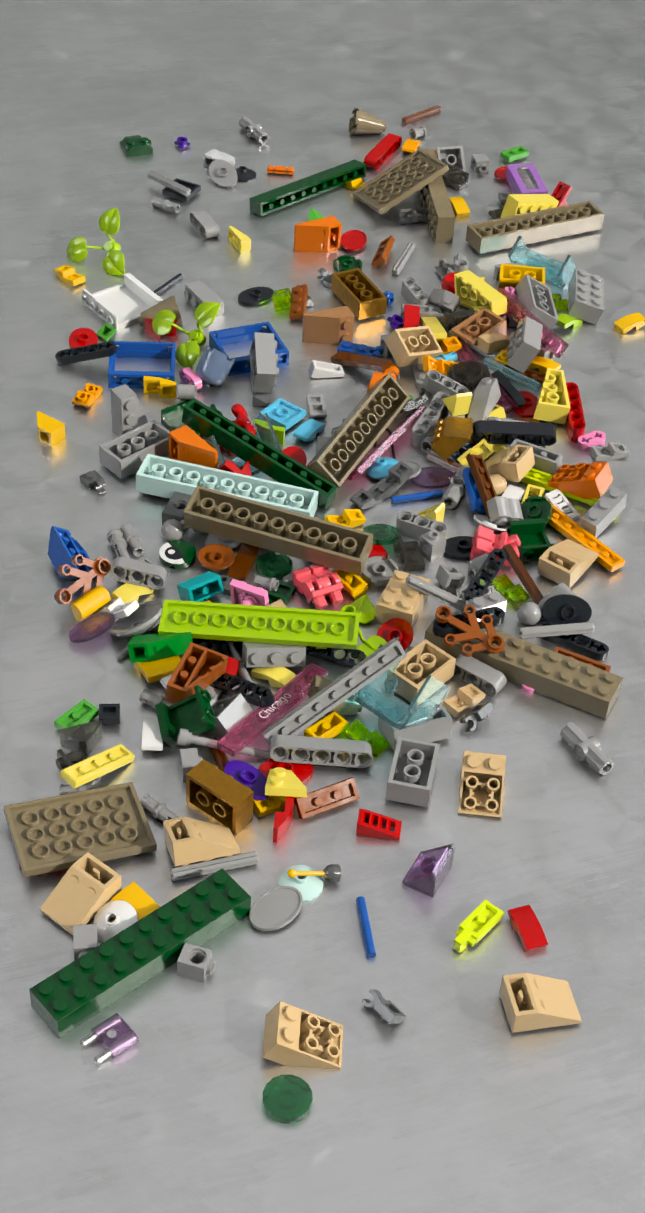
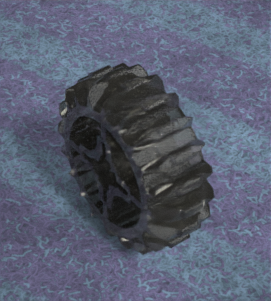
M465 359V361H459L458 364L454 363L453 367H449L447 377L464 385L470 392H473L481 379L490 377V371L487 365L482 361L479 362L478 359L475 361L472 359L467 361Z

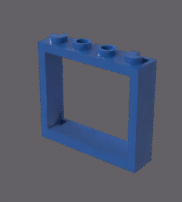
M269 321L209 332V346L212 351L216 349L224 354L226 353L222 348L223 345L253 340L254 332L274 333V340H277L275 354H278L276 367L289 365V351ZM250 355L234 358L235 362L228 376L251 372Z
M113 341L115 345L119 346H116L117 353L109 356L108 388H115L126 384L129 388L144 389V376L170 378L168 380L175 382V342ZM116 357L170 359V372L115 371Z

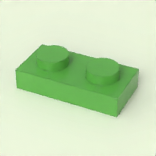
M522 146L500 153V157L506 162H512L529 156V151Z
M83 699L54 721V727L70 737L97 717L99 709Z

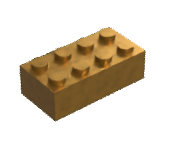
M359 268L332 273L331 290L345 306H348L358 320L386 314L387 297Z

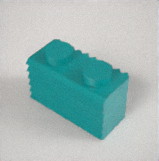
M210 571L177 584L180 600L201 602V600H207V598L224 591L220 575Z

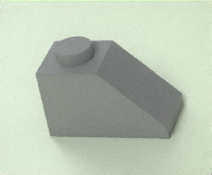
M433 288L428 298V303L441 307L454 315L461 302L459 296L447 290Z

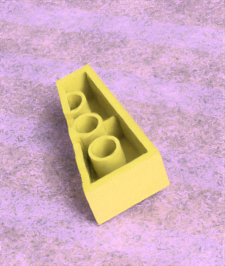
M508 194L500 218L555 208L559 201L549 194Z
M470 270L454 274L455 295L459 296L461 301L459 305L477 312L485 307L496 315L507 313V298Z
M548 368L542 383L533 419L555 424H565L570 411V403L564 371Z

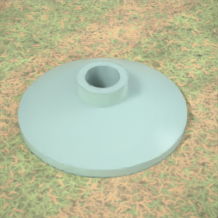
M294 865L281 873L278 886H291L298 889L302 895V902H308L317 898L323 890L322 876H295L290 878L287 874L289 869L317 871L310 866Z

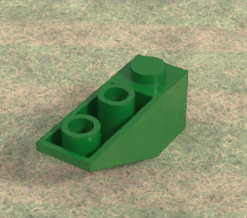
M191 632L134 635L127 644L130 662H151L184 654L189 644L193 643Z

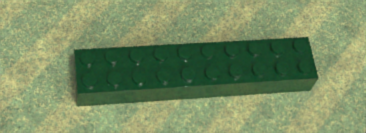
M220 869L30 988L31 1007L58 1038H61L176 963L185 943L200 947L250 915L251 896L224 869Z

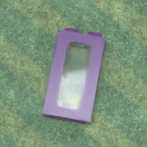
M533 163L507 165L505 178L514 194H548V190Z

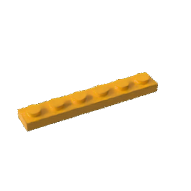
M551 504L553 514L548 522L549 525L567 539L598 553L599 556L595 561L608 571L613 572L624 566L625 560Z

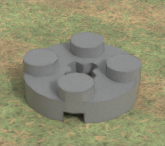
M381 556L370 557L366 562L361 577L372 588L387 586L395 569L398 570V566L389 558L387 561L382 560Z

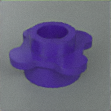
M178 137L177 141L174 142L181 149L190 146L186 137Z
M394 314L392 317L387 318L392 328H402L403 318Z

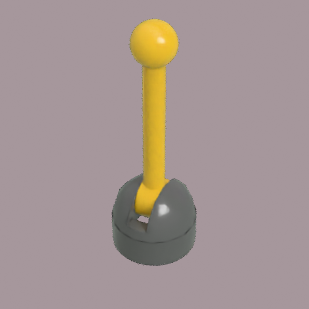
M330 864L323 871H296L289 869L287 874L290 878L295 876H323L328 882H339L341 879V868L339 864Z

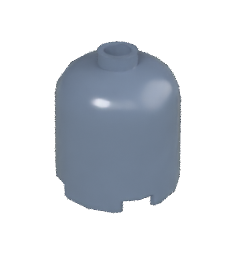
M206 345L196 367V374L201 378L202 384L208 387L211 385L219 386L223 384L235 359L231 358L229 360L227 359L228 355L216 349L211 351L209 350L210 346Z

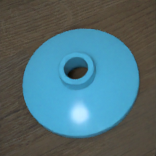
M389 457L375 459L366 466V474L373 479H384L389 475L388 470L396 465L398 461Z

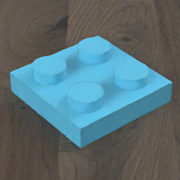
M279 398L259 412L260 419L269 420L270 424L274 426L285 427V431L306 417V410L282 398Z

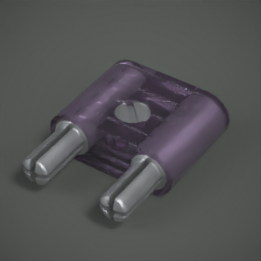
M116 1013L92 1028V1033L81 1039L80 1045L85 1048L94 1041H98L104 1049L103 1052L94 1057L95 1063L99 1065L110 1057L116 1058L137 1044L139 1040L135 1032Z

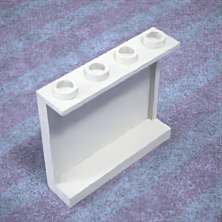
M130 273L124 274V283L91 294L85 288L82 289L83 303L117 330L138 323V317L141 316V312L163 301L162 298Z

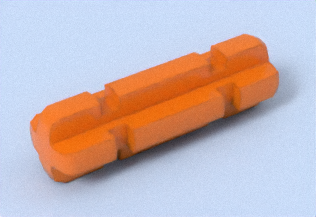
M269 165L267 173L293 175L294 168H286L285 166L273 167Z

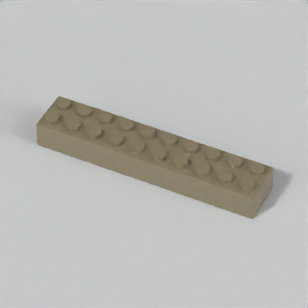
M421 149L436 158L433 149ZM439 176L432 183L422 187L419 190V195H421V202H423V207H425V216H427L429 230H431V236L434 237L435 243H452L455 215L443 178Z
M590 201L469 224L467 225L466 241L479 254L510 249L511 247L534 244L540 241L602 229L604 213Z
M390 373L373 385L306 466L338 486V488L410 399V396Z
M199 485L196 486L183 512L184 526L359 576L363 572L373 547V534Z
M434 620L425 631L424 640H428L454 658L461 654L464 644L482 643L475 639L458 642L454 647H447L444 644L445 637H438L432 632ZM486 628L480 629L482 633L487 635ZM494 629L495 633L500 635L505 642L503 651L493 654L488 650L473 652L472 654L473 658L503 673L508 682L521 687L522 684L535 689L534 692L603 719L607 718L616 702L623 682V677L496 629ZM468 648L464 649L466 652H470V651H471V650L468 649Z

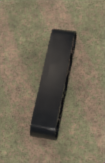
M478 420L473 423V440L477 443L485 439L488 444H512L516 438L538 446H551L557 441L556 428L552 423Z

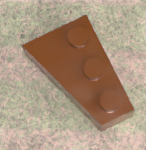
M191 642L167 683L165 700L175 704L195 694L194 686L196 685L205 690L226 672L228 656Z

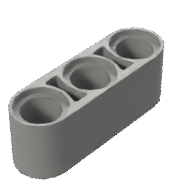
M205 210L190 213L191 224L204 239L219 236L218 225Z
M412 277L403 278L401 295L409 304L428 305V295L418 282Z
M429 370L422 383L423 389L433 395H436L439 391L449 392L451 396L470 392L464 385L435 370Z
M178 384L177 399H197V385Z
M409 511L397 513L395 530L401 535L420 541L421 535L435 529L444 537L446 536L447 527L442 522Z
M118 557L112 564L110 576L117 581L158 590L163 587L167 572L166 569L158 565Z
M462 653L456 658L453 677L465 684L472 683L490 697H494L506 685V676L500 671L472 656L465 657Z

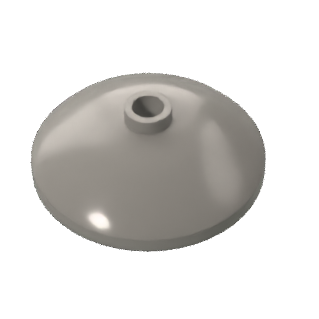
M156 600L139 603V607L128 617L114 618L110 622L108 629L112 635L117 637L144 635L160 619L163 605L160 601Z

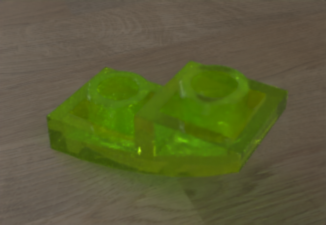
M358 718L342 732L349 740L370 743L372 756L377 757L389 745L376 730L371 733Z

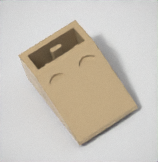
M516 444L494 453L484 461L489 475L499 474L505 480L520 482L535 465L533 447Z
M566 539L549 547L541 555L538 564V574L558 584L565 583L571 588L598 558L599 554L572 540Z
M472 751L463 752L458 814L501 818L506 755Z
M189 817L163 821L165 845L175 866H186L194 862L210 861L214 858L230 857L241 853L230 828Z
M87 852L69 868L40 907V911L73 935V925H86L95 917V914L103 905L108 903L122 890L121 875Z
M531 973L502 976L499 994L512 1033L582 1023L568 981Z
M280 1001L266 1014L262 1057L286 1066L339 1070L341 1069L343 1025Z

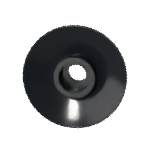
M245 166L235 168L238 176L237 182H250L256 178V172Z

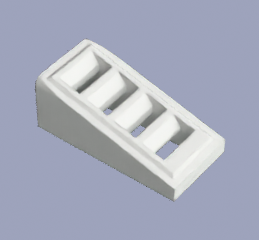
M311 360L308 369L310 378L344 377L342 365Z
M558 489L545 494L544 498L549 503L553 504L564 514L569 513L567 516L572 520L580 517V514Z

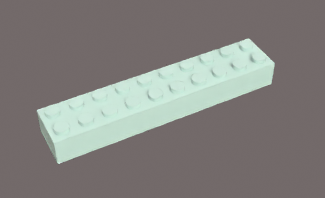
M147 454L136 474L137 492L170 499L175 491L192 495L196 486L199 485L310 517H314L318 505L319 491Z

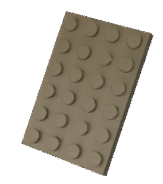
M418 149L352 193L356 199L381 215L404 199L409 198L416 191L421 190L425 185L432 183L439 176L444 175L449 170V167L442 161Z
M133 782L4 806V815L24 877L68 869L87 852L103 862L157 850L156 841Z

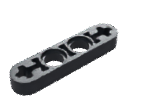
M113 341L61 350L56 353L55 358L59 365H66L112 356L117 353V347Z
M499 370L491 373L492 378H497L499 388L518 409L526 406L523 396Z
M496 548L491 551L465 590L464 599L466 601L484 595L507 559V554L504 550ZM496 556L499 557L497 563L494 562ZM485 567H491L494 573H489ZM477 579L484 580L486 585L479 584ZM474 589L477 590V593L472 596L471 594Z
M490 607L476 610L475 615L478 619H481L483 615H490L493 618L492 624L494 627L503 623L505 612L499 607ZM463 613L451 615L470 626L468 618L464 617ZM436 619L433 622L432 632L438 637H445L447 634L465 633L449 623H439ZM478 622L480 629H484L480 622Z
M542 621L539 623L538 626L557 624L549 621ZM582 634L565 635L568 639H562L559 636L541 637L546 641L597 661L605 660L609 651V647L605 643ZM577 643H584L586 646H580Z
M306 646L307 655L348 668H353L357 665L354 659H358L359 656H361L362 660L367 658L366 654L361 650L327 648L324 653H318L316 651L317 647H312L311 650L310 646ZM343 650L345 656L342 659L335 658L334 654L336 651Z
M227 673L222 674L212 683L214 688L222 691V694L231 697L241 693L247 703L260 708L270 706L275 700L271 689Z

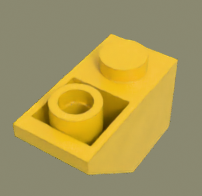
M40 411L36 413L40 442L53 447L66 438L64 423Z

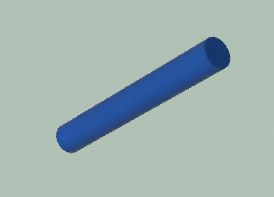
M435 490L392 496L391 502L393 504L443 497V491Z
M360 896L356 898L366 954L368 958H374L376 952L365 898Z

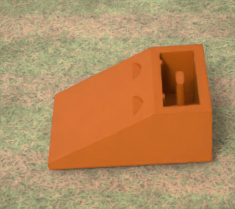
M334 216L295 224L293 250L298 252H331L340 250L342 223Z
M184 425L169 432V459L218 469L217 450L197 435L194 430Z
M596 461L588 464H564L559 467L547 484L550 487L583 499L602 497L612 483L613 477L608 462Z

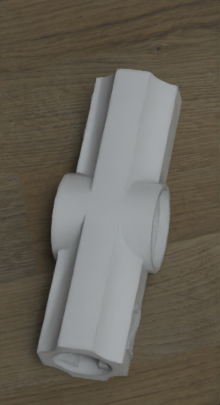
M242 117L239 121V126L245 130L248 138L253 137L262 145L266 144L269 140V135L262 130V126L259 123L254 124L247 117Z
M463 465V467L458 469L455 476L451 478L450 485L442 498L446 508L452 509L457 507L460 499L465 496L466 487L463 470L469 466Z
M572 722L567 723L561 729L560 735L573 747V752L577 759L580 761L586 760L602 776L609 773L614 766V762L601 750L600 743L594 736L588 737Z

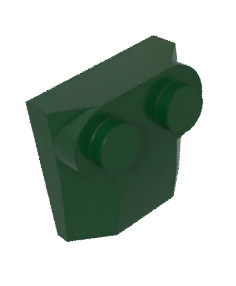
M140 135L127 136L119 142L127 157L153 154L151 140L146 137H141Z

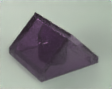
M450 844L421 851L402 883L433 898L452 867L455 846Z

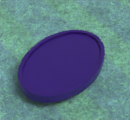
M238 760L229 761L225 765L224 773L233 776L235 780L254 791L253 800H265L269 796L265 795L267 779L254 766Z

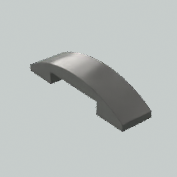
M402 461L398 462L388 470V476L367 491L361 489L350 497V501L361 509H367L383 502L407 481L413 473V469Z

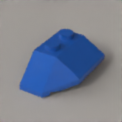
M52 526L48 556L60 578L76 581L79 578L70 575L61 576L58 572L59 566L68 564L72 568L88 572L92 568L84 565L74 566L71 558L78 554L83 555L84 558H90L78 541L71 537V533L68 530Z

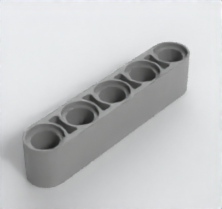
M437 392L413 426L410 442L413 447L421 448V441L433 435L435 424L447 414L448 408L443 403V398L451 396L449 392Z
M275 735L270 740V757L277 762L367 768L373 762L372 747L366 741L293 735Z

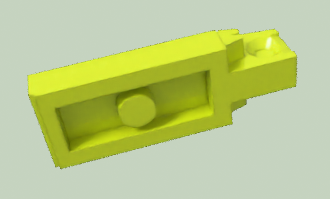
M484 900L459 925L453 949L461 953L468 944L474 946L475 943L477 944L503 918L504 912L487 900Z

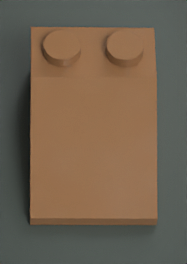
M348 306L304 313L302 341L340 345L341 341H350L352 343L355 315Z
M484 307L452 328L451 332L470 344L477 345L478 336L488 333L507 335V320Z

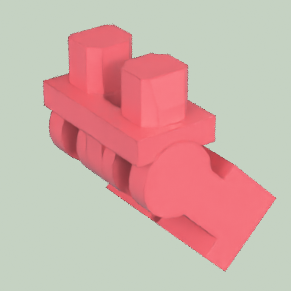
M479 525L472 539L470 560L485 553L490 554L493 549H501L506 544H510L519 557L520 553L517 547L520 546L521 541L517 534L508 536L505 531L496 535L493 534L494 530ZM506 559L503 566H511L508 560Z
M316 564L310 566V569L306 567L292 572L293 585L296 586V591L304 594L307 597L308 604L313 603L316 610H321L328 605L325 600L327 597L330 598L332 605L343 601L341 590L344 588L338 574L331 572L327 566Z

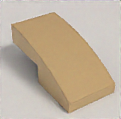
M471 683L459 688L457 695L444 700L442 706L445 707L448 713L457 718L472 709L485 698L486 694Z

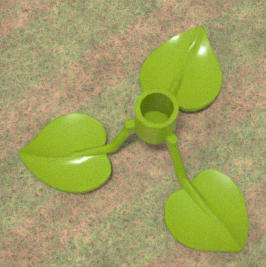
M110 209L100 216L99 228L102 232H106V236L110 239V241L104 244V247L86 246L85 238L75 237L67 246V256L75 262H82L88 255L87 248L105 250L108 253L107 257L102 261L103 269L111 275L123 276L125 274V260L122 252H120L121 246L119 243L114 242L115 239L110 236L115 235L120 227L118 209Z
M217 302L201 303L194 313L198 330H191L190 332L173 323L176 316L170 310L159 311L154 316L152 327L156 334L166 335L171 330V326L189 335L190 341H186V344H180L175 354L176 360L184 368H193L200 352L199 346H203L206 343V336L203 334L204 331L201 327L206 328L212 324L218 314L220 304Z
M365 594L352 604L343 606L341 611L360 613L359 623L367 624L375 619L376 609ZM359 628L358 635L362 644L357 647V650L364 652L366 657L387 643L382 637L372 635L365 640ZM317 647L316 650L325 651L327 648Z

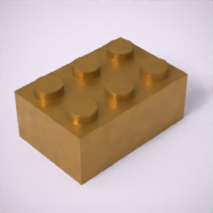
M204 759L186 774L187 804L220 826L230 828L235 836L253 820L254 791L248 786L241 784L233 776L224 773L216 765Z

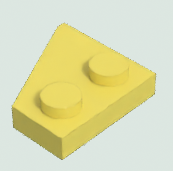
M277 767L269 770L265 785V795L307 798V788L291 770Z

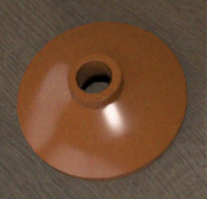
M221 544L207 545L198 552L199 563L211 570L228 568L235 560L233 550Z

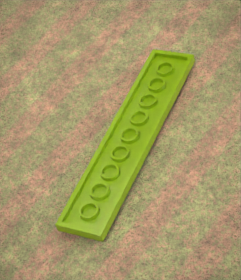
M164 599L158 634L191 632L192 638L357 650L360 613Z

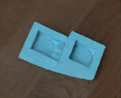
M309 419L295 430L293 437L306 442L315 440L316 433L324 431L326 424Z

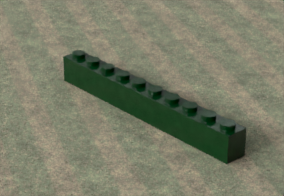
M354 159L249 198L250 212L264 216L346 185L347 181H352L355 178L366 177V164Z
M192 399L184 406L181 422L245 462L248 461L250 465L279 483L319 491L317 506L325 511L334 501L338 486L197 399Z

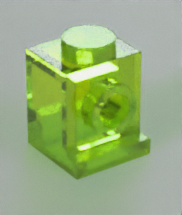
M289 288L274 291L272 300L276 312L290 309L291 292Z

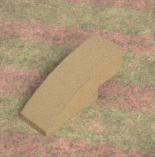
M488 333L478 336L477 348L486 354L494 351L500 353L501 350H505L510 343L509 337L501 333Z

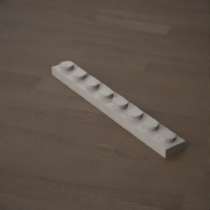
M393 638L264 730L261 734L270 746V740L275 735L296 736L405 658L407 654L398 639Z

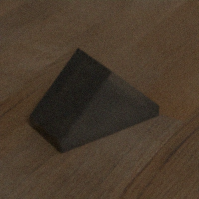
M101 720L59 730L61 747L87 757L102 739Z

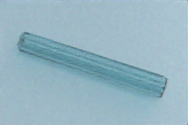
M486 357L482 362V366L493 371L499 370L505 377L534 391H538L541 387V383Z

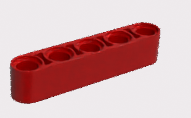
M388 133L365 156L363 163L368 168L378 170L400 148L402 137Z
M567 382L570 411L565 423L568 439L577 443L578 438L584 435L586 424L578 385L573 382Z

